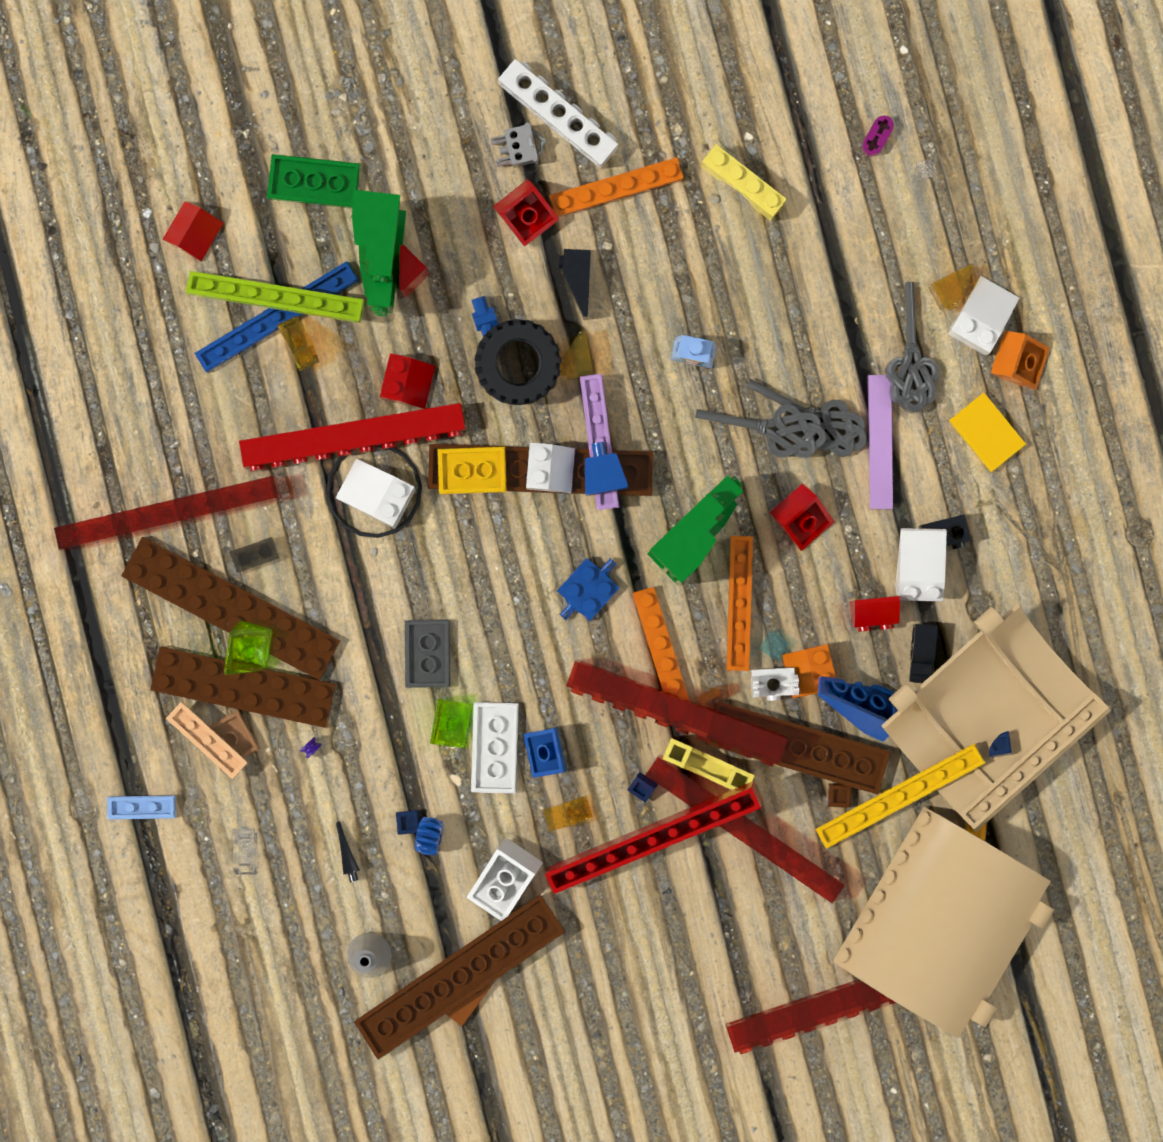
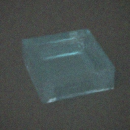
M771 630L759 647V650L775 661H778L790 643Z

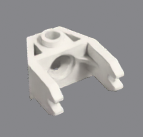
M794 668L751 670L753 698L767 696V701L781 700L780 696L799 695V678L795 674ZM771 678L777 679L779 687L775 691H770L767 688V682Z

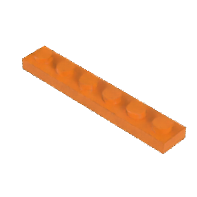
M676 157L549 195L553 211L558 217L682 181L684 178L678 158Z
M730 536L726 670L749 671L753 536Z
M650 587L632 593L672 722L694 715L655 589Z

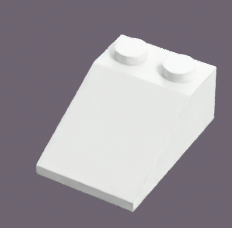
M980 276L947 334L987 356L1000 337L1019 297Z
M356 459L336 499L395 529L416 489L414 486Z
M901 528L895 583L897 596H900V600L943 601L946 566V529Z
M505 838L466 898L502 921L509 916L543 862Z

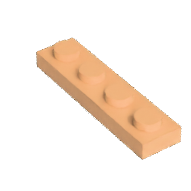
M180 702L166 718L231 779H234L249 763L183 702Z

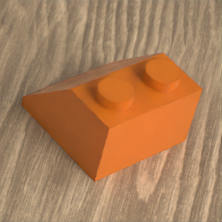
M1004 331L991 373L1003 380L1037 390L1050 348L1027 334Z
M828 644L782 655L784 667L794 668V672L799 678V695H792V698L818 693V682L821 676L836 678Z

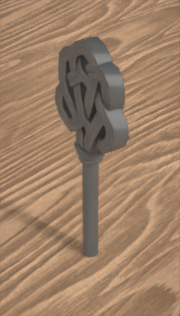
M905 282L907 344L902 352L903 357H896L887 363L885 374L891 383L889 391L891 400L895 404L900 405L906 412L912 414L920 411L925 405L930 404L935 399L936 389L934 382L939 376V368L932 359L921 358V351L916 344L914 282Z
M752 379L749 380L748 388L780 405L790 404L796 406L801 413L811 412L822 419V423H820L824 431L827 430L834 440L832 441L826 433L824 444L817 448V450H830L836 456L845 457L866 445L867 437L864 431V419L858 414L849 412L846 404L842 401L832 399L826 402L821 410L812 407L805 408ZM836 407L840 411H829V409ZM830 419H843V422L831 421ZM806 420L807 423H813L811 420ZM836 429L845 430V435L842 436ZM858 436L859 440L854 444V438Z
M790 404L781 405L775 411L773 420L760 419L755 421L699 409L696 411L695 418L755 429L760 434L770 437L768 446L771 453L776 457L785 458L794 454L800 458H808L826 440V432L820 424L819 417L811 412L801 413L796 406ZM786 411L791 412L793 414L781 417L782 414ZM806 420H811L813 423H807ZM795 421H798V422H799V424H794V425L787 426V427H786V425H785V424H787V423H791V422H795ZM776 426L779 430L775 432L767 427ZM803 431L804 436L801 438L793 432ZM816 433L819 435V439L817 441H815L814 435ZM785 435L788 439H790L791 441H793L795 444H794V445L791 444V443L788 442L786 439H784L782 436ZM776 442L786 450H779L776 446Z

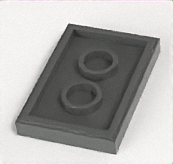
M405 620V688L451 687L450 620Z

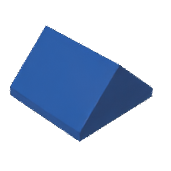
M557 727L523 734L533 778L567 772Z

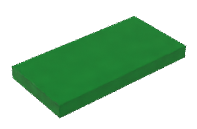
M272 154L267 199L352 209L354 190H358L361 164Z

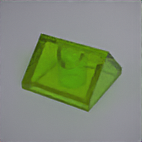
M240 620L229 633L224 674H239L267 669L272 630Z
M439 698L437 700L430 744L466 749L474 704Z

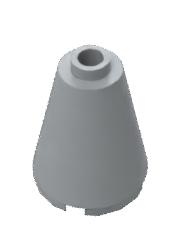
M372 932L362 933L355 937L348 947V964L352 971L361 977H377L383 974L391 963V947L387 940Z

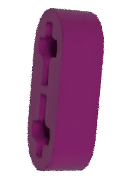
M883 115L874 121L862 144V150L867 156L873 157L881 152L894 127L890 117ZM885 121L887 123L886 127L889 130L884 129L880 135L877 133L880 128L878 123L882 124ZM875 137L878 139L876 143L878 149L874 148L870 151L867 142L871 143Z

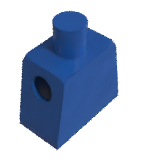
M605 442L591 444L594 457L585 458V495L591 496L628 489L617 454H607Z

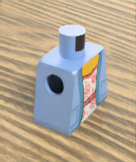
M681 335L675 338L671 360L712 369L717 346L713 341Z

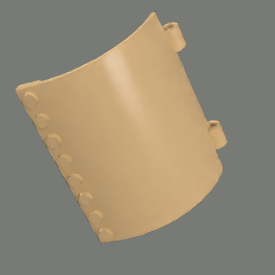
M1018 604L1011 608L1003 617L992 607L987 609L974 621V624L980 630L976 636L916 690L913 691L905 683L889 698V701L898 711L881 725L920 772L973 743L976 745L985 764L937 789L940 795L975 832L1111 711L1053 651L1031 624ZM1009 731L1013 755L990 758L989 748L999 734Z
M923 807L833 962L896 1003L957 1038L961 1036L970 1019L986 1028L997 1007L987 1002L1032 924L1044 929L1054 911L1051 907L1040 902L1051 881L963 828Z

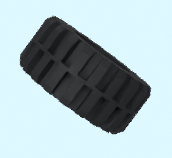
M520 319L505 321L487 331L479 342L474 358L475 373L478 376L481 387L497 401L509 405L534 403L545 397L553 389L557 378L560 376V364H562L559 355L560 349L558 344L555 343L552 334L548 333L540 324ZM513 341H522L532 346L539 360L538 370L534 377L521 384L505 380L497 368V356L500 350L506 344Z

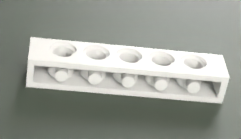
M514 59L498 78V85L601 169L618 149L617 139L611 133L606 132L605 134L600 130V125L593 118L587 119L583 116V111L576 104L570 105L566 102V97L559 90L555 89L553 91L548 87L549 83L540 75L536 77L531 73L532 69L524 61L519 63ZM522 80H529L531 86L523 89L519 86V83ZM539 94H545L548 96V100L545 103H540L536 100V97ZM557 108H562L566 113L562 117H556L553 112ZM574 122H579L583 128L580 131H573L570 126ZM591 136H596L600 142L592 146L587 140Z

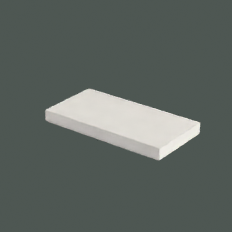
M474 702L471 792L516 793L519 703Z

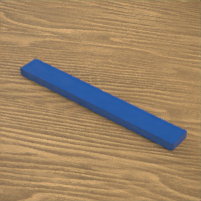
M348 261L301 289L337 295L359 282ZM268 308L194 354L205 372L208 373L304 314Z

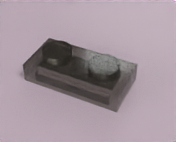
M273 537L230 551L237 573L280 559Z

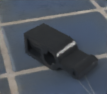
M913 624L909 682L923 683L933 674L938 626Z

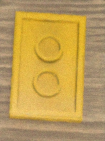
M984 392L949 420V423L990 473L1026 445Z
M505 447L438 449L439 495L507 492Z

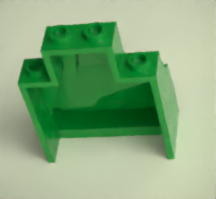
M354 190L351 217L354 243L359 246L360 271L364 294L368 298L367 306L370 311L374 312V315L387 317V313L393 314L395 291H398L400 245H403L407 211L399 210L401 195Z
M727 475L647 553L677 586L701 565L717 541L714 537L726 525L738 505L734 500L743 492L741 489L743 484L735 476L730 478Z

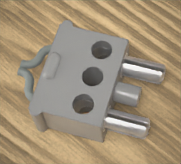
M528 122L523 126L504 130L505 135L491 138L492 145L507 142V146L499 147L501 155L507 153L510 155L496 159L497 167L512 164L513 168L532 163L539 164L538 155L542 153L543 145L546 144L545 137H541L538 131L532 130ZM517 134V137L513 139L512 136ZM533 134H536L538 139L542 141L538 152ZM516 145H520L518 149H514ZM518 156H522L521 160H516Z

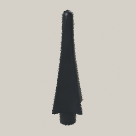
M337 821L336 828L340 842L343 875L348 874L350 883L358 881L357 871H360L348 845L342 825Z

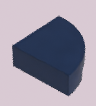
M1009 731L999 734L989 748L990 758L1013 755Z

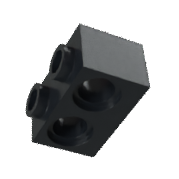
M965 514L918 526V529H946V547L952 545L953 549L965 547V542L971 541ZM952 527L960 529L961 536L958 539L951 536L950 531Z

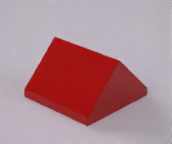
M184 201L163 240L202 262L224 223L202 208Z
M400 245V292L403 297H408L430 274L427 267L405 245Z

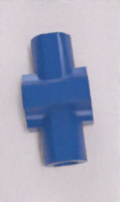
M486 296L471 300L475 311L471 314L477 332L481 331L482 336L498 325L493 307L489 308Z

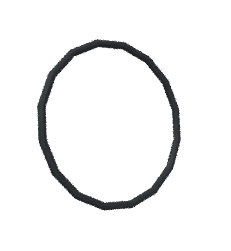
M390 448L389 450L402 456L413 469L418 489L416 504L409 517L393 530L379 534L360 532L345 524L335 511L330 495L332 476L340 462L347 456L338 458L328 475L326 496L331 513L344 528L358 536L380 538L397 533L412 520L420 505L422 484L417 468L405 453L396 448Z

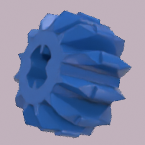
M423 817L421 819L415 840V850L424 855H436L438 853L444 830L443 821L433 817Z

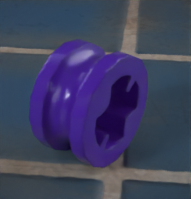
M313 737L300 752H305L308 759L322 744L316 743V738Z

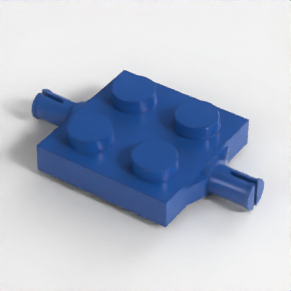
M585 558L556 590L565 598L568 604L559 615L567 620L576 611L590 621L619 590V587L608 575L617 564L609 558L601 568L595 566L588 558Z

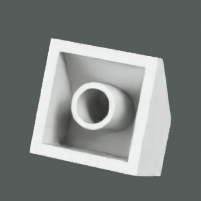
M530 443L526 489L571 493L575 448L553 444Z

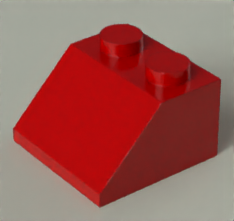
M528 179L493 206L524 247L559 220L537 188Z
M390 353L380 398L390 402L425 409L435 366L410 357Z
M803 483L769 512L778 526L800 551L804 550L835 522L819 498Z
M900 596L849 601L852 628L858 627V632L872 631L871 626L879 625L880 630L894 629V624H899Z

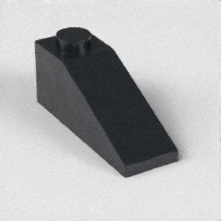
M564 249V255H559V268H563L564 278L583 320H588L591 250Z

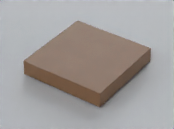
M240 710L210 725L243 758L261 749Z

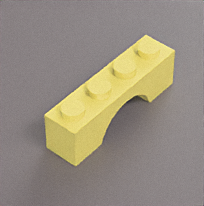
M717 144L702 161L701 167L717 180L723 181L737 190L751 203L754 209L771 221L785 204V197Z
M670 738L662 756V759L714 781L730 790L752 782L755 776L673 738Z

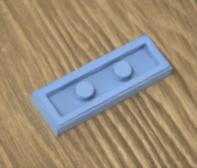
M176 795L107 797L108 819L176 818Z

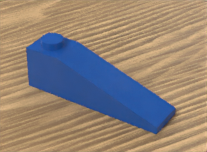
M825 676L819 678V697L864 734L882 742L889 737L881 725L898 711L889 701V698L895 693L894 691L876 684L870 687L863 686L862 682L851 684L846 683L843 679Z

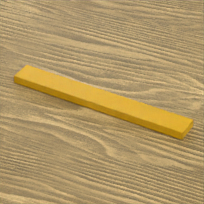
M973 743L815 830L827 849L985 764V761Z

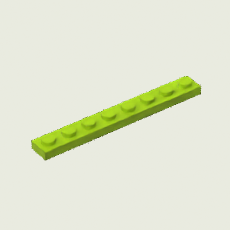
M190 271L186 287L187 295L361 323L365 304L364 299Z

